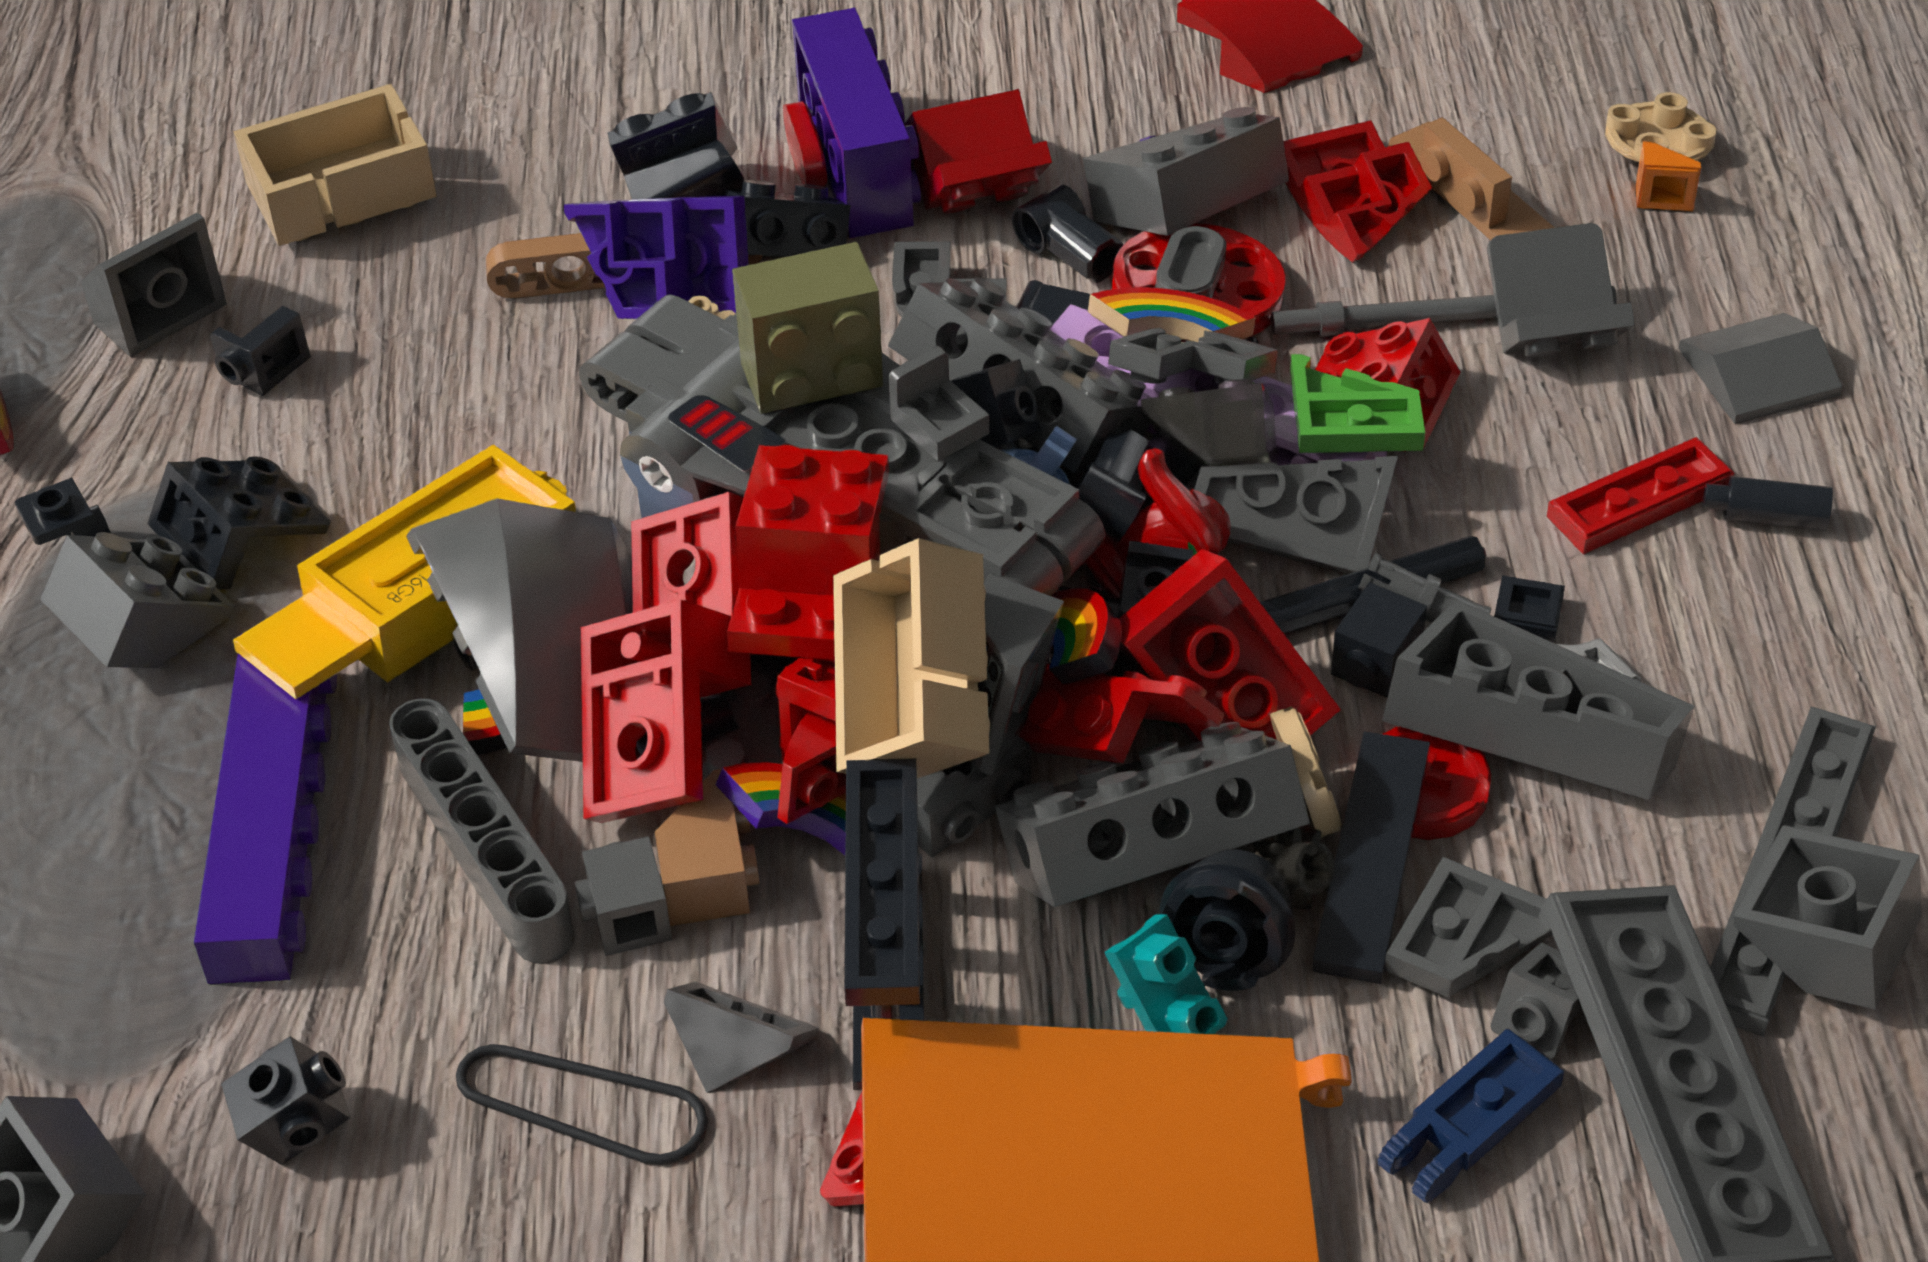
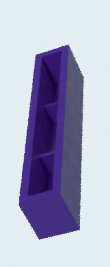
M240 654L237 655L194 937V945L208 984L291 980L294 952H303L305 948V919L303 912L299 909L301 897H310L312 892V867L306 853L307 845L316 844L318 841L319 819L316 805L313 804L314 793L323 792L325 786L324 759L322 754L319 753L320 743L329 742L331 737V715L329 706L325 701L326 694H334L336 692L337 673L298 699H294Z

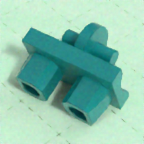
M1155 914L1134 935L1113 945L1104 952L1121 983L1117 990V995L1122 1005L1127 1009L1134 1008L1146 1031L1215 1034L1226 1025L1228 1018L1218 999L1210 997L1194 967L1196 958L1187 940L1184 937L1178 936L1168 915Z

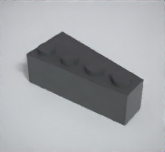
M1455 600L1397 658L1382 721L1650 800L1676 767L1695 706Z

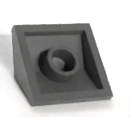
M1786 313L1680 340L1678 349L1734 424L1841 395L1842 384L1819 328Z

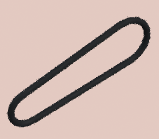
M489 1044L474 1049L462 1059L456 1072L458 1089L465 1098L477 1104L642 1163L663 1165L680 1161L697 1149L705 1138L708 1126L705 1106L694 1093L680 1086L506 1045ZM492 1054L503 1055L676 1096L688 1102L694 1109L698 1123L692 1138L687 1144L676 1151L663 1154L648 1153L479 1093L469 1086L466 1075L468 1068L479 1058Z

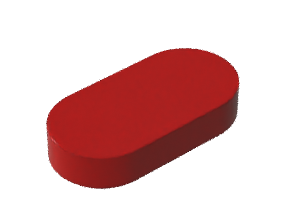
M803 101L784 104L783 119L787 142L801 184L825 187L827 184V170L824 153L809 108Z

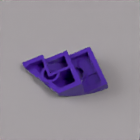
M744 196L655 198L564 204V213L568 221L576 222L591 252L587 258L595 274L604 282L606 296L618 319H637L662 297L667 295H674L686 301L695 296H705L711 303L717 304L719 312L731 310L736 313L732 269L749 265Z

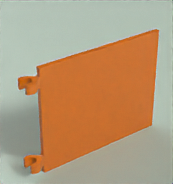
M863 1018L861 1041L865 1262H1319L1300 1097L1318 1107L1332 1108L1342 1106L1343 1095L1341 1086H1350L1352 1083L1348 1056L1332 1053L1319 1055L1306 1061H1298L1295 1058L1293 1038Z

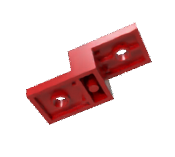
M726 492L631 521L633 613L581 627L583 819L606 823L703 800L700 698L751 685L750 653L729 652L727 636L728 626L739 591L735 526L744 498L742 496ZM695 557V572L690 581L684 585V570L691 565ZM647 731L648 741L646 749L642 756L637 759L635 753L636 742Z

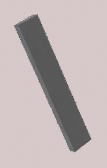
M1811 706L1710 966L1737 1028L1764 1037L1786 974L1734 926L1733 915L1783 825L1837 837L1870 748L1876 726Z

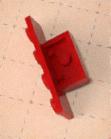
M1047 664L1040 691L1030 705L1028 717L1019 736L1031 745V750L1034 752L1123 764L1143 719L1219 727L1225 714L1205 699L1207 691L1201 685L1181 676L1171 675L1167 681H1157L1137 672L1124 671L1121 677L1108 676L1101 673L1063 685L1049 670L1050 664Z

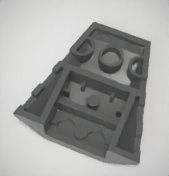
M497 498L411 528L406 537L414 554L425 555L432 570L427 581L437 602L447 601L458 624L453 635L462 654L473 655L481 672L476 679V683L509 752L583 762L581 627L633 613L632 556L611 518Z

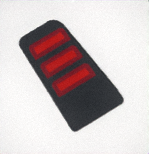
M704 395L692 397L668 416L671 423L741 471H748L753 467L759 445L780 446L786 442L777 433Z

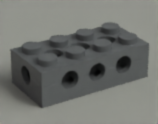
M975 277L973 281L964 282L947 278L944 282L918 284L888 347L907 360L914 359L937 346L941 347L949 355V380L1020 359L1028 387L1033 392L1037 402V417L1041 427V431L1022 438L1039 450L1056 426L1076 438V442L1061 463L1071 472L1076 474L1086 470L1089 464L1093 462L1099 447L1109 432L1122 434L1132 430L1144 437L1161 403L1144 393L1146 385L1143 382L1132 379L1130 373L1122 370L1111 371L1097 361L1099 354L1087 344L1071 338L1064 340L1050 330L1052 323L1049 319L1028 308H1020L1019 310L1004 300L1006 292L991 281Z
M1238 722L1220 724L1219 727L1211 726L1204 729L1200 733L1202 740L1179 747L1177 742H1164L1146 747L1139 751L1140 760L1116 767L1115 762H1101L1083 767L1076 772L1078 780L1053 787L1052 782L1046 781L1018 788L1013 792L1014 800L995 806L1014 881L1051 906L1057 907L1207 858L1223 850H1231L1310 824L1291 745L1267 737L1263 731H1251L1240 727Z

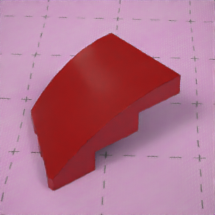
M1182 0L1177 4L1178 23L1221 40L1220 75L1263 93L1286 86L1292 80L1306 79L1320 74L1322 64L1346 57L1352 63L1358 61L1363 54L1361 42L1336 16L1317 0Z
M1372 120L1283 141L1289 181L1285 184L1321 235L1351 262L1360 260L1432 188L1410 142L1384 147Z

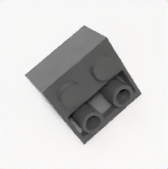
M106 532L97 533L95 537L67 535L41 596L42 602L106 667L159 668L231 617L235 605L216 588V581L210 575L198 570L182 555V548L177 543L157 535L148 536L146 540L121 538Z

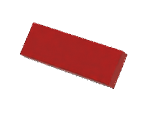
M1695 437L1549 501L1546 517L1584 555L1702 502L1706 483L1728 486L1730 476H1734L1735 473L1698 437Z

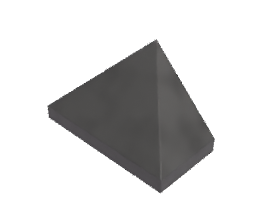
M696 981L667 989L664 999V1005L706 1093L816 1041L819 1027Z

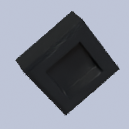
M1502 575L1494 617L1555 643L1565 586Z

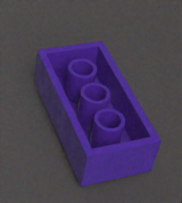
M856 8L792 19L798 102L803 101L809 108L822 145L827 170V181L834 199L851 205L848 225L849 239L914 226L913 203L921 201V192L916 171L911 169V160L919 157L918 141L914 127L912 125L904 126V108L899 92H890L891 80L886 60H877L878 51L873 29L871 27H863Z

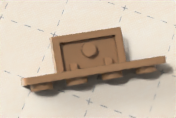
M1443 117L1432 122H1426L1389 139V146L1410 142L1432 189L1490 240L1498 235L1555 228L1511 190L1512 176Z

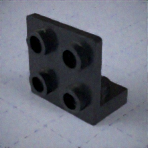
M252 456L246 460L219 461L213 458L200 457L195 461L167 462L147 524L158 536L177 543L182 548V555L198 570L210 575L216 581V588L220 590L231 589L249 537L326 534L331 521L313 504L310 496L300 491L281 472V468L276 463L263 457Z

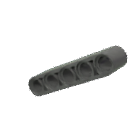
M420 698L407 701L397 707L391 715L389 726L402 776L515 951L524 960L529 962L549 963L560 959L572 947L575 936L567 892L563 882L447 709L437 701Z

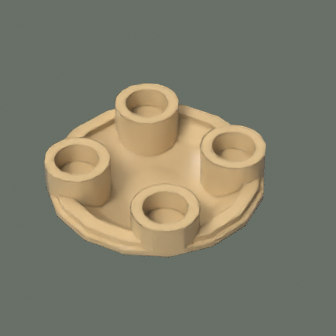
M1665 92L1658 94L1655 97V101L1631 105L1615 104L1611 106L1607 114L1605 137L1613 149L1626 158L1637 162L1640 161L1643 141L1656 143L1698 161L1705 158L1714 148L1717 129L1702 116L1688 109V101L1684 96Z

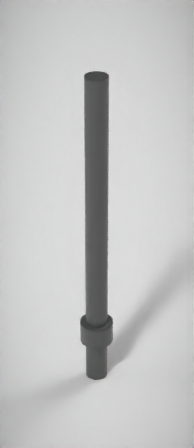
M1611 286L1614 304H1616V290L1614 286ZM1494 295L1343 306L1341 301L1317 302L1316 307L1312 309L1271 312V329L1273 335L1317 331L1319 337L1338 336L1344 333L1345 329L1381 327L1397 321L1409 323L1430 318L1434 323L1497 318Z

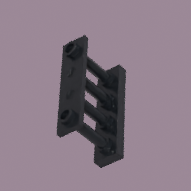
M916 758L846 760L844 992L846 1006H853V1090H862L861 1025L863 1018L924 1021L922 854H918Z

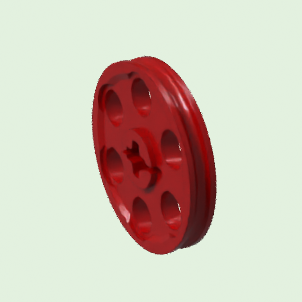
M1200 223L1188 226L1212 229L1219 233L1226 241L1225 264L1212 298L1235 306L1256 317L1252 336L1271 325V312L1281 311L1285 288L1284 269L1275 254L1256 239L1229 228ZM1144 231L1129 239L1116 255L1112 289L1129 287L1155 288L1158 267L1168 242L1174 233L1167 236ZM1242 261L1253 266L1239 267L1231 264V262ZM1148 265L1156 269L1145 271L1134 268L1133 266ZM1256 295L1263 298L1264 300L1252 301L1244 299L1241 296Z

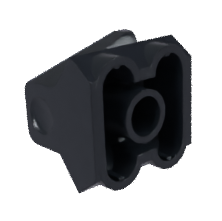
M712 92L682 96L671 102L664 111L654 115L646 113L628 117L618 123L613 131L607 133L610 147L624 175L632 200L722 196V188L742 189V181L745 179L732 158L738 147Z

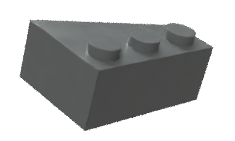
M1252 107L1235 108L1224 112L1223 117L1084 157L1083 163L1094 222L1168 236L1288 182L1289 176L1280 117L1256 114V109Z

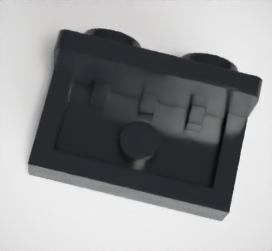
M743 180L742 189L722 188V196H744L748 254L789 257L847 243L851 205L828 197L827 187L795 184L794 193L775 192V183Z

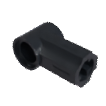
M1058 184L1012 212L1011 220L1014 232L1028 251L1039 254L1048 249L1086 279L1091 278L1096 283L1112 275L1114 261L1118 251L1123 246V242L1086 216L1082 201L1070 187Z
M1132 430L1122 434L1109 432L1099 447L1093 462L1089 464L1075 485V488L1079 489V499L1089 505L1099 516L1104 525L1105 535L1117 543L1134 521L1146 498V494L1141 492L1143 483L1139 476L1138 464L1142 455L1148 450V440Z

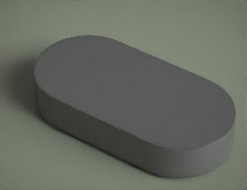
M1199 226L1186 227L1175 232L1168 242L1158 267L1155 288L1185 291L1212 298L1225 264L1227 248L1225 239L1216 231Z

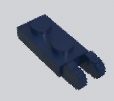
M1505 1029L1413 1110L1412 1119L1399 1129L1398 1133L1393 1135L1386 1145L1382 1147L1381 1153L1378 1154L1377 1164L1389 1174H1397L1400 1169L1402 1170L1403 1167L1417 1157L1427 1140L1430 1141L1441 1152L1419 1172L1411 1189L1413 1190L1412 1193L1424 1203L1432 1202L1434 1198H1437L1441 1192L1443 1193L1453 1183L1462 1168L1466 1171L1469 1170L1562 1086L1564 1071L1513 1031Z

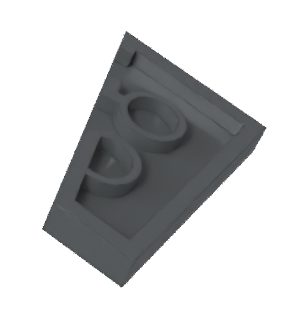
M1398 456L1376 457L1375 460L1342 461V459L1318 460V463L1289 465L1263 463L1201 467L1195 490L1215 499L1229 514L1231 530L1227 542L1350 574L1368 568Z

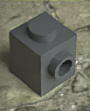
M649 836L629 841L612 842L603 847L582 851L587 879L574 882L583 922L593 919L597 921L605 956L671 941L672 934L666 897Z

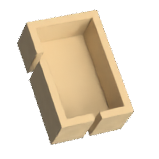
M392 84L233 131L246 184L278 246L294 241L306 240L313 235L326 232L325 224L334 222L337 228L357 224L364 219L399 208H408L416 203L437 197L427 144L412 118H408L407 110Z
M918 538L881 554L880 561L870 559L833 575L837 772L846 774V760L916 758L917 778L989 754L990 721L988 717V695L986 692L978 691V683L987 680L988 664L985 633L986 590L984 586L983 554Z

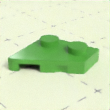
M1291 354L1290 376L1299 453L1423 451L1425 428L1419 390L1394 382H1379L1368 374L1348 368L1344 370L1342 378L1310 369L1311 357L1302 354Z

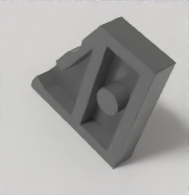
M1443 857L1386 953L1384 971L1449 998L1553 935L1542 908L1547 899Z

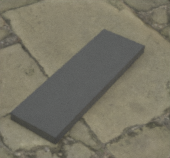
M1676 886L1550 893L1542 906L1682 1261L1834 1262L1836 1260Z

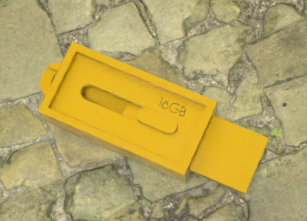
M493 444L298 564L303 596L233 639L235 651L294 699H298L357 660L361 661L388 683L453 640V632L458 626L447 601L437 602L427 581L432 570L425 555L414 554L406 537L411 528L497 498L576 512L575 501L567 496L566 485H563L559 480L549 477L545 471L529 470Z

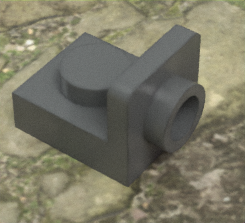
M1541 942L1509 970L1490 1025L1491 1030L1498 1035L1505 1029H1510L1548 1059H1552L1559 1053L1570 1021L1582 1010L1559 950Z

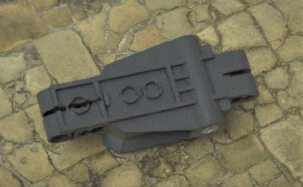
M667 295L632 322L624 332L619 333L583 363L579 369V377L588 396L605 411L628 422L629 435L621 443L620 457L626 473L637 487L641 518L726 492L744 497L752 468L748 471H741L671 423L668 419L672 411L697 395H704L777 433L786 440L783 445L830 451L858 450L864 453L888 455L889 477L879 516L880 555L920 538L983 554L984 580L991 573L1052 596L1062 586V582L1067 580L1104 543L1106 536L1104 525L1095 511L1079 499V489L980 439L937 462L891 420L889 374L900 365L884 353H882V387L760 414L741 365L736 314L734 316L730 314L724 320L680 297Z

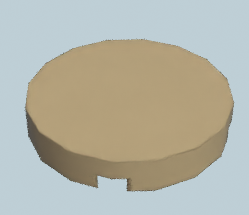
M1291 706L1271 713L1270 719L1277 740L1291 745L1310 827L1316 839L1340 831L1339 827L1342 824L1331 790L1328 791L1319 765L1320 759L1300 712L1298 713L1297 709Z

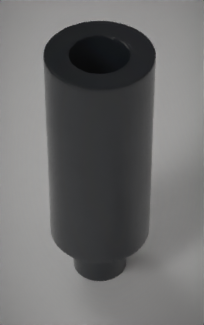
M1730 476L1728 486L1706 483L1703 508L1725 510V520L1827 531L1832 511L1833 488L1830 486Z

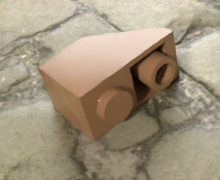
M722 769L713 770L703 781V800L680 805L655 831L670 926L749 914L747 886L760 884L754 844L740 846L738 834L750 833L749 821L715 785Z

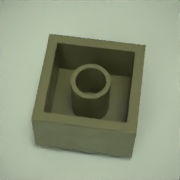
M857 242L732 269L741 365L760 414L883 386L879 290Z

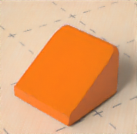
M1643 141L1636 178L1637 208L1693 212L1701 172V162L1656 143Z

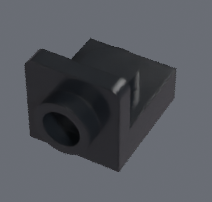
M283 305L242 338L221 327H218L210 334L216 355L215 366L221 376L233 385L240 384L261 396L268 393L311 357L300 313Z

